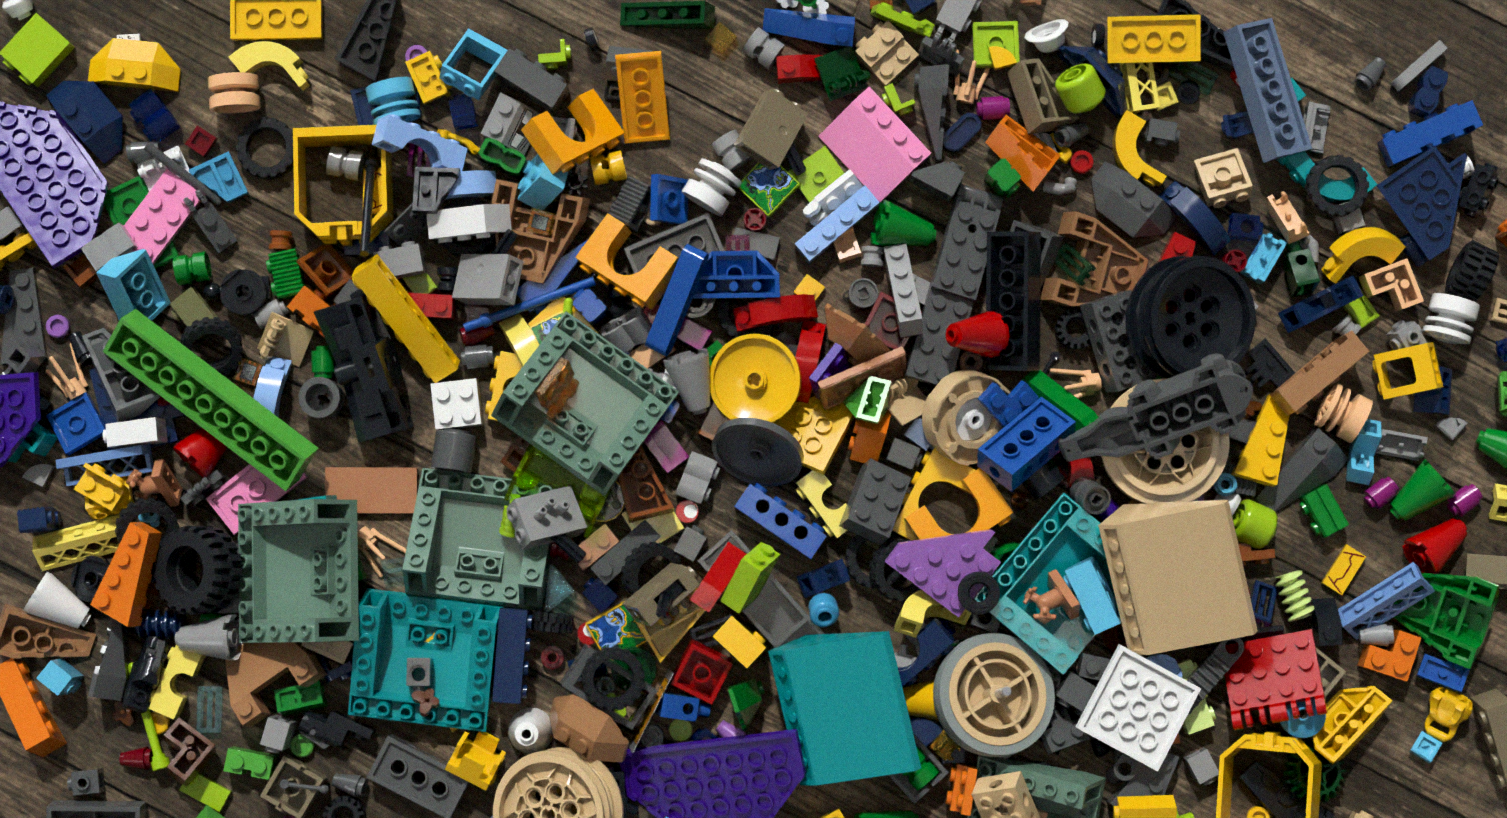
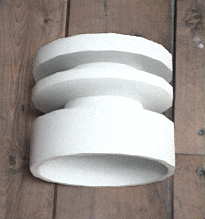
M701 158L698 164L706 171L698 168L694 170V173L701 180L689 179L681 193L697 205L722 217L729 205L728 200L722 195L725 193L734 196L736 192L729 185L739 188L742 182L724 166Z
M1433 293L1428 309L1438 315L1425 318V321L1431 325H1424L1422 332L1441 342L1470 344L1471 337L1465 333H1473L1474 329L1465 324V321L1477 320L1480 305L1462 297Z

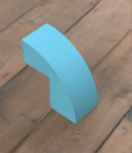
M1367 419L1355 440L1350 444L1346 481L1365 485L1370 484L1374 474V454L1382 438L1381 421Z

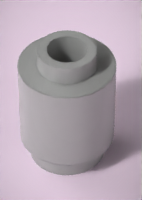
M275 299L253 313L260 329L266 327L271 312L287 318L286 314L289 313V310L284 301L279 302L278 299Z

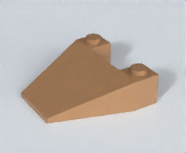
M496 179L492 204H509L512 231L518 235L506 254L524 261L520 279L544 284L586 222L590 199L561 193L557 215L551 214L552 219L548 221L551 224L547 225L550 228L549 230L546 229L548 235L533 232V229L532 231L527 230L528 227H531L529 222L532 223L530 216L533 218L534 214H531L532 209L521 207L522 202L518 200L520 192L518 189L519 183ZM505 232L495 233L496 246Z
M1076 211L1063 212L1058 234L1077 240L1067 280L1046 278L1040 300L1057 306H1080L1081 304L1116 292L1133 290L1138 280L1146 271L1148 259L1096 218Z
M300 642L243 643V645H238L237 652H241L237 660H225L230 705L243 726L252 727L271 714L258 692L288 671H291L299 686L309 687L327 675L316 655L306 647L301 646Z

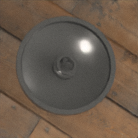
M736 418L729 420L717 429L712 442L713 455L720 466L734 477L751 484L758 483L761 486H778L789 483L799 475L804 461L802 447L796 438L784 428L762 419Z

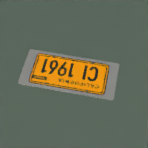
M668 669L656 692L657 698L655 702L648 708L629 745L632 753L674 674L670 669Z

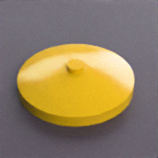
M747 334L736 337L719 350L710 367V393L717 408L730 420L736 418H757L774 423L792 409L800 393L801 372L794 354L785 344L767 335Z

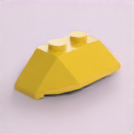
M113 38L90 60L88 81L102 85L179 92L181 69L157 42Z
M1375 686L1339 690L1326 704L1328 714H1326L1324 726L1317 734L1312 736L1315 750L1332 764L1338 762L1369 732L1392 703V700Z

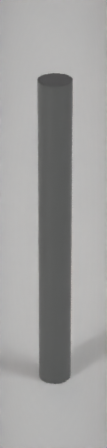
M150 142L144 147L146 152L196 190L200 189L203 195L218 206L223 199Z

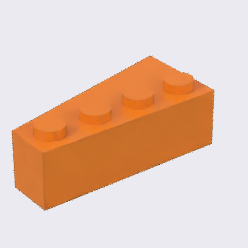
M304 285L288 304L287 308L301 316L303 321L318 330L324 337L314 311L330 307L331 305L325 301L327 296L317 288L315 291H312Z
M144 522L129 523L90 604L91 606L127 627L141 626V613L147 600L145 595L148 583H151V569L153 562L156 561L162 535L160 531Z
M10 658L0 664V697L25 750L44 757L64 746L67 742L42 699L36 683L31 679L27 664L23 660Z

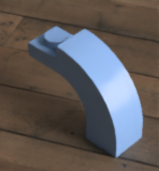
M461 171L459 178L446 199L460 197L482 198L493 195L496 183L495 171Z
M273 356L267 360L266 365L261 369L254 399L279 418L281 395L292 367V360Z

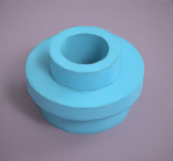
M1222 473L1213 486L1219 495L1229 496L1235 492L1237 481L1233 475ZM1223 480L1227 481L1229 484V487L1227 489L1221 487V482Z

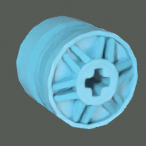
M411 77L381 80L365 88L368 103L370 105H380L371 111V115L377 117L373 120L374 125H377L378 119L388 114L398 115L401 117V120L407 123L421 117L420 110L414 109L418 106L417 100H406L415 94Z

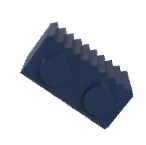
M42 506L17 511L20 533L59 530V525H61L60 511H57L54 507Z

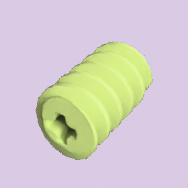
M1298 570L1275 577L1281 579L1275 584L1276 587L1284 588L1278 594L1287 597L1281 603L1290 605L1285 610V613L1293 614L1287 619L1288 622L1312 615L1310 612L1315 609L1312 605H1306L1312 599L1311 597H1304L1309 590L1308 588H1301L1306 581L1304 579H1297L1303 574L1302 571Z

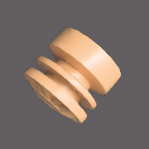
M1336 383L1321 401L1314 425L1321 428L1326 423L1325 431L1330 432L1335 425H1338L1336 436L1348 443H1352L1364 426L1371 411L1373 401L1361 394H1357L1352 401H1349L1351 389L1346 388L1342 392L1343 385Z

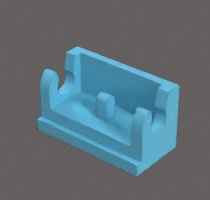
M1270 233L1262 234L1247 260L1246 267L1240 273L1254 282L1262 284L1271 272L1287 242L1282 239L1277 240L1273 238V234Z

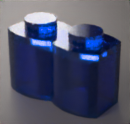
M151 88L129 104L132 109L129 113L137 123L140 121L145 127L143 132L150 141L154 139L157 142H161L181 127L162 99Z

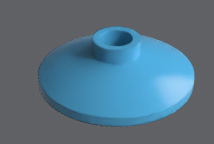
M1314 699L1312 700L1314 716H1308L1307 714L1305 719H1294L1291 704H1287L1289 721H1283L1280 724L1288 734L1297 738H1308L1317 734L1322 729L1326 720V714H1317ZM1305 701L1298 702L1299 711H1306Z

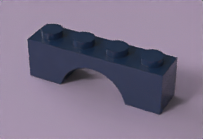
M936 618L917 635L920 644V653L917 659L907 666L898 667L902 687L905 684L908 686L913 684L919 678L916 674L922 669L925 671L929 670L936 663L934 659L939 654L944 656L953 648L951 644L954 642V637Z

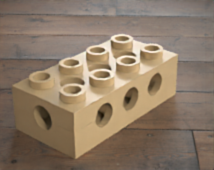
M1021 771L977 779L971 795L981 818H1040Z

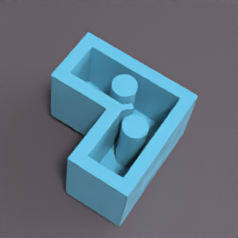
M537 154L531 161L528 160L522 170L524 177L518 185L520 190L518 200L538 211H543L564 190L568 172L563 173L559 171L552 175Z

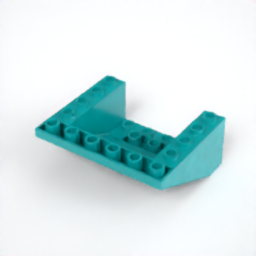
M1065 493L1058 498L992 576L999 585L1000 598L997 605L989 611L1013 635L1040 655L1043 661L1056 670L1060 676L1064 675L1075 662L1078 655L1093 639L1095 634L1093 630L1089 631L1085 625L1084 618L1086 615L1083 609H1080L1079 616L1070 620L1062 606L1049 611L1050 614L1056 615L1055 620L1042 624L1038 619H1034L1033 614H1039L1040 610L1034 602H1028L1027 605L1023 603L1027 590L1038 587L1036 593L1039 595L1050 591L1047 586L1048 572L1057 569L1064 580L1067 568L1095 555L1115 597L1098 526L1101 523ZM985 585L973 598L976 602H981L987 598L988 590ZM1070 588L1074 596H1076L1073 588Z
M367 588L358 603L359 641H354L348 715L486 732L494 683L499 609L504 608V606ZM435 632L433 637L434 639H432L430 642H424L426 639L431 637ZM407 658L433 659L432 686H426V689L432 688L434 690V697L439 699L440 705L437 708H432L430 714L426 717L420 715V704L412 700V693L414 692L412 691V686H406ZM417 668L414 671L415 680L421 681L425 678L423 668Z
M889 631L805 635L768 651L787 730H798L806 774L800 781V785L817 786L913 772L921 768Z

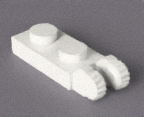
M848 170L814 197L815 199L804 208L803 214L807 218L809 217V221L813 226H816L863 186L854 173Z

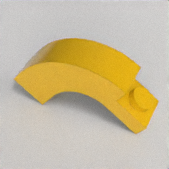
M1126 110L1120 118L1113 135L1112 144L1116 163L1120 169L1126 171L1138 180L1141 176L1143 177V182L1149 186L1154 187L1156 185L1159 187L1167 176L1146 164L1139 157L1136 149L1137 137L1146 121Z
M1376 227L1359 228L1344 234L1329 247L1334 254L1325 262L1321 270L1329 280L1336 284L1348 268L1358 259L1365 256H1377L1392 264L1406 246L1395 235L1384 229Z

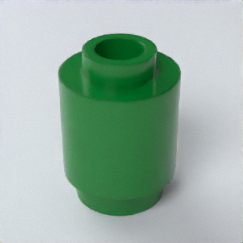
M316 346V351H311V369L314 377L329 379L332 378V373H335V360L329 346Z

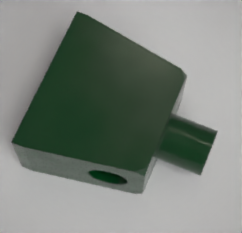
M1299 240L1291 244L1287 243L1288 254L1283 260V267L1290 297L1311 294L1320 283L1310 249L1302 250Z

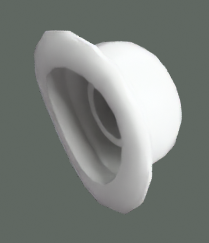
M1058 19L1044 23L1027 31L1024 38L1028 42L1034 43L1035 47L1043 53L1054 52L1063 46L1065 42L1064 32L1068 28L1069 22L1064 19Z

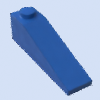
M764 9L763 30L765 32L831 45L851 47L853 45L855 17Z
M588 240L561 257L544 284L528 280L519 286L517 295L521 301L524 302L560 289L580 262L575 257ZM548 303L534 307L532 309H529L528 311L531 313V315L533 313H536L538 315L542 310H544L547 307Z

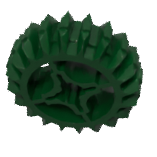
M1310 741L1309 744L1305 742L1315 755H1318L1326 762V765L1322 764L1320 801L1323 803L1328 802L1329 797L1335 798L1337 796L1336 792L1342 790L1339 783L1342 784L1346 781L1341 777V774L1347 772L1340 767V765L1344 764V761L1341 760L1332 764L1315 750L1313 741ZM1289 753L1287 756L1291 761L1284 763L1289 770L1284 771L1283 774L1289 775L1290 779H1287L1285 783H1292L1293 786L1290 791H1298L1296 798L1301 799L1304 797V801L1307 803L1308 786L1303 780H1308L1309 766L1303 761L1304 770L1300 773L1303 759L1298 753ZM1329 772V781L1327 783L1326 774Z

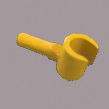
M1054 133L1050 134L1055 145L1061 150L1059 152L1061 155L1059 160L1067 164L1072 157V151L1068 147L1058 146L1054 139Z

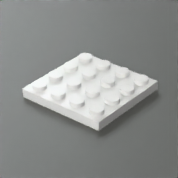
M1119 644L1075 727L1158 771L1201 688Z

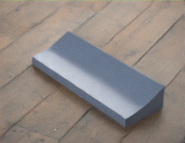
M1272 18L1236 25L1224 31V37L1263 163L1311 150L1310 139Z

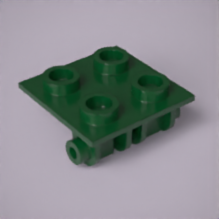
M846 46L814 58L829 101L867 88L866 83L871 78L870 73L860 69L853 47Z

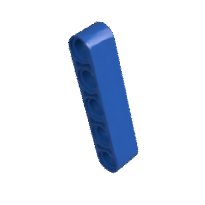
M689 244L685 245L646 339L645 347L666 357L670 354L709 259V253Z

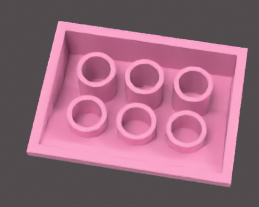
M870 87L863 91L818 136L848 170L854 173L862 185H865L879 202H882L931 155V152Z

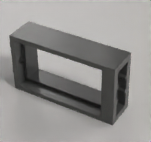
M585 643L561 680V685L628 728L633 729L635 725L639 726L645 716L643 712L647 706L651 707L657 698V689L644 681V689L647 692L629 719L615 710L609 711L596 706V704L590 701L583 690L574 685L581 675L587 659L591 658L592 654L597 651ZM607 660L603 663L632 681V672L613 660Z

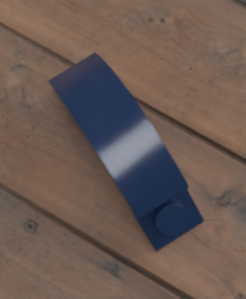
M1174 181L1158 195L1171 210L1184 220L1195 234L1199 244L1212 255L1217 254L1231 241L1216 216L1189 188H1183Z
M1351 276L1279 312L1278 315L1287 332L1290 333L1364 295L1354 276Z

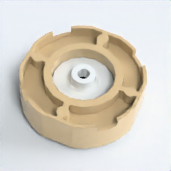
M959 370L942 378L928 395L922 413L923 431L928 443L942 456L962 465L969 466V464L977 463L978 448L1003 429L978 400L979 396L992 382L998 384L1006 395H1009L1010 391L998 379L976 370Z

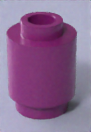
M1003 96L981 97L980 102L976 103L977 116H981L982 120L1003 119L1005 115L1010 116L1009 98H1003Z
M1390 477L1381 478L1364 491V500L1370 508L1380 509L1397 496L1396 493L1399 491V487Z
M1465 485L1455 492L1456 495L1448 499L1447 507L1453 515L1456 516L1458 514L1462 517L1480 504L1483 496L1475 485Z

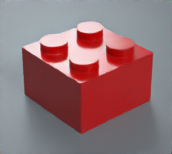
M691 638L673 672L674 674L670 680L671 685L707 703L713 704L733 665L732 658Z

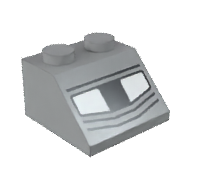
M500 93L481 131V135L484 139H495L501 142L505 148L515 149L525 156L530 142L521 129L531 118L540 113Z

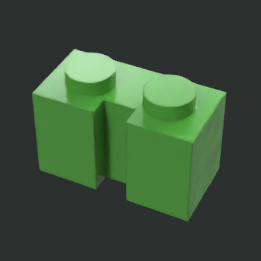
M233 746L228 748L223 771L242 775L247 773V770H251V777L270 780L276 769L278 755Z

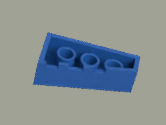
M1473 100L1460 106L1457 103L1445 108L1444 113L1439 115L1437 112L1424 117L1425 121L1417 124L1416 121L1406 124L1403 126L1404 130L1398 133L1392 130L1383 134V139L1377 144L1387 167L1389 168L1422 154L1433 146L1438 147L1465 136L1483 126Z

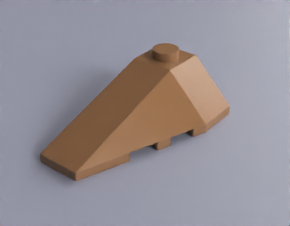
M4 604L0 616V655L13 659L22 657L89 656L96 637L95 633L24 612L22 608Z

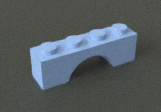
M388 114L378 119L372 142L373 146L390 153L403 149L407 143H412L425 151L431 167L460 168V171L463 170L468 149L461 146L456 140H447L440 137L441 135L437 132L421 129L420 125L407 123L401 120V117L394 114Z
M864 185L798 240L794 247L810 264L842 234L875 210L880 202Z

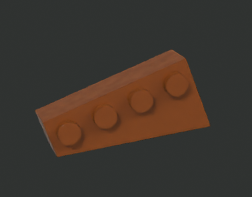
M640 446L618 477L629 523L674 512L671 501L655 474L642 446Z

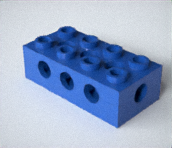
M1040 397L978 448L977 466L1012 492L1061 451L1058 446V440L1065 439L1075 433L1076 421L1043 397Z
M758 483L754 486L749 484L734 507L811 559L826 538V535L823 534L825 529L815 522L810 525L804 521L806 516L798 510L794 509L791 512L785 508L787 503L779 497L775 496L772 499L766 495L768 490ZM761 500L766 501L769 504V510L765 513L758 512L756 510L757 502ZM783 513L788 517V523L785 526L776 524L775 517L777 514ZM802 526L807 530V536L804 539L795 537L794 530L796 527Z

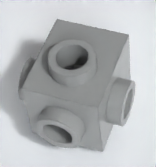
M1399 321L1386 334L1393 350L1427 343L1422 334L1421 327L1415 321Z

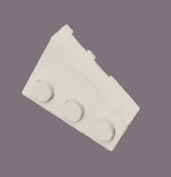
M482 204L442 209L437 214H427L429 239H438V243L452 242V238L457 237V241L471 240V236L475 235L477 239L489 238L490 234L504 233L508 229L512 230L509 204Z

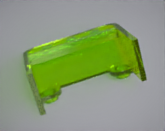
M530 444L512 477L504 499L509 500L516 486L524 490L535 489L539 482L553 489L571 486L576 499L580 501L579 507L583 517L591 520L584 535L588 538L612 487L605 496Z

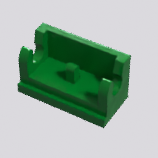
M317 681L309 687L295 685L274 690L277 713L282 716L306 712L307 710L328 707L327 700L323 694V691H325L324 686L320 681Z

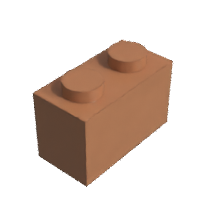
M607 524L602 525L578 545L586 552V556L578 563L583 571L587 570L620 542Z

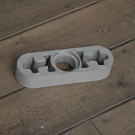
M1441 40L1436 42L1394 79L1391 85L1397 91H1400L1441 55L1447 47Z

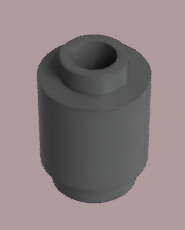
M485 344L465 347V352H461L462 365H467L468 370L490 367L495 362L493 346Z

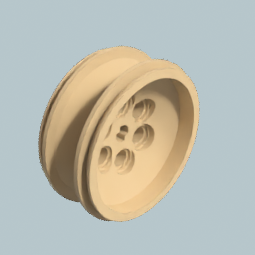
M556 747L535 752L515 762L502 777L493 803V818H530L531 813L535 818H623L624 815L621 792L609 769L601 761L588 760L570 747ZM558 786H559V787L561 788V790H562V795H561V796H559L558 793H557V787H558ZM536 791L541 794L540 801L536 797ZM572 804L577 808L576 814L572 811Z

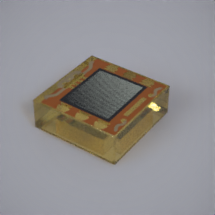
M532 208L527 231L550 236L555 213Z
M241 358L234 379L256 387L264 365Z

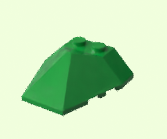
M1421 573L1435 592L1394 616V618L1410 631H1415L1425 639V643L1435 647L1448 661L1471 669L1485 641L1496 609L1499 585L1473 576ZM1421 585L1413 590V592H1419L1424 587ZM1399 599L1395 601L1393 604H1399L1403 602L1404 599Z

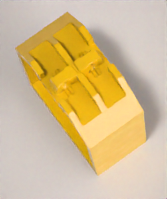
M376 125L293 128L294 214L326 245L337 244V240L343 246H352V240L359 239L360 243L362 221L311 223L307 220L305 147L371 145ZM381 149L382 209L371 220L370 243L393 220L392 153Z
M1276 731L1265 732L1264 734H1244L1220 755L1216 818H1230L1234 756L1243 748L1298 753L1309 766L1306 818H1319L1322 762L1301 738L1292 736L1281 737V732Z

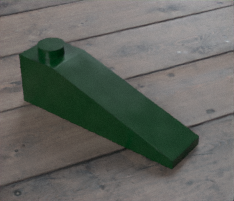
M707 1L621 3L620 26L714 29L715 6Z

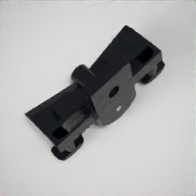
M356 290L351 293L350 300L314 311L337 364L335 366V375L338 383L341 386L344 385L358 443L393 432L406 431L413 426L407 402L399 397L396 385L403 380L397 351L388 336L379 339L373 321L376 318L375 307L368 303L367 296L362 290Z

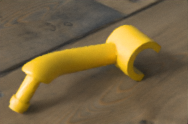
M437 130V133L441 135L440 137L458 141L465 145L472 154H477L480 150L468 138L453 134L448 130Z

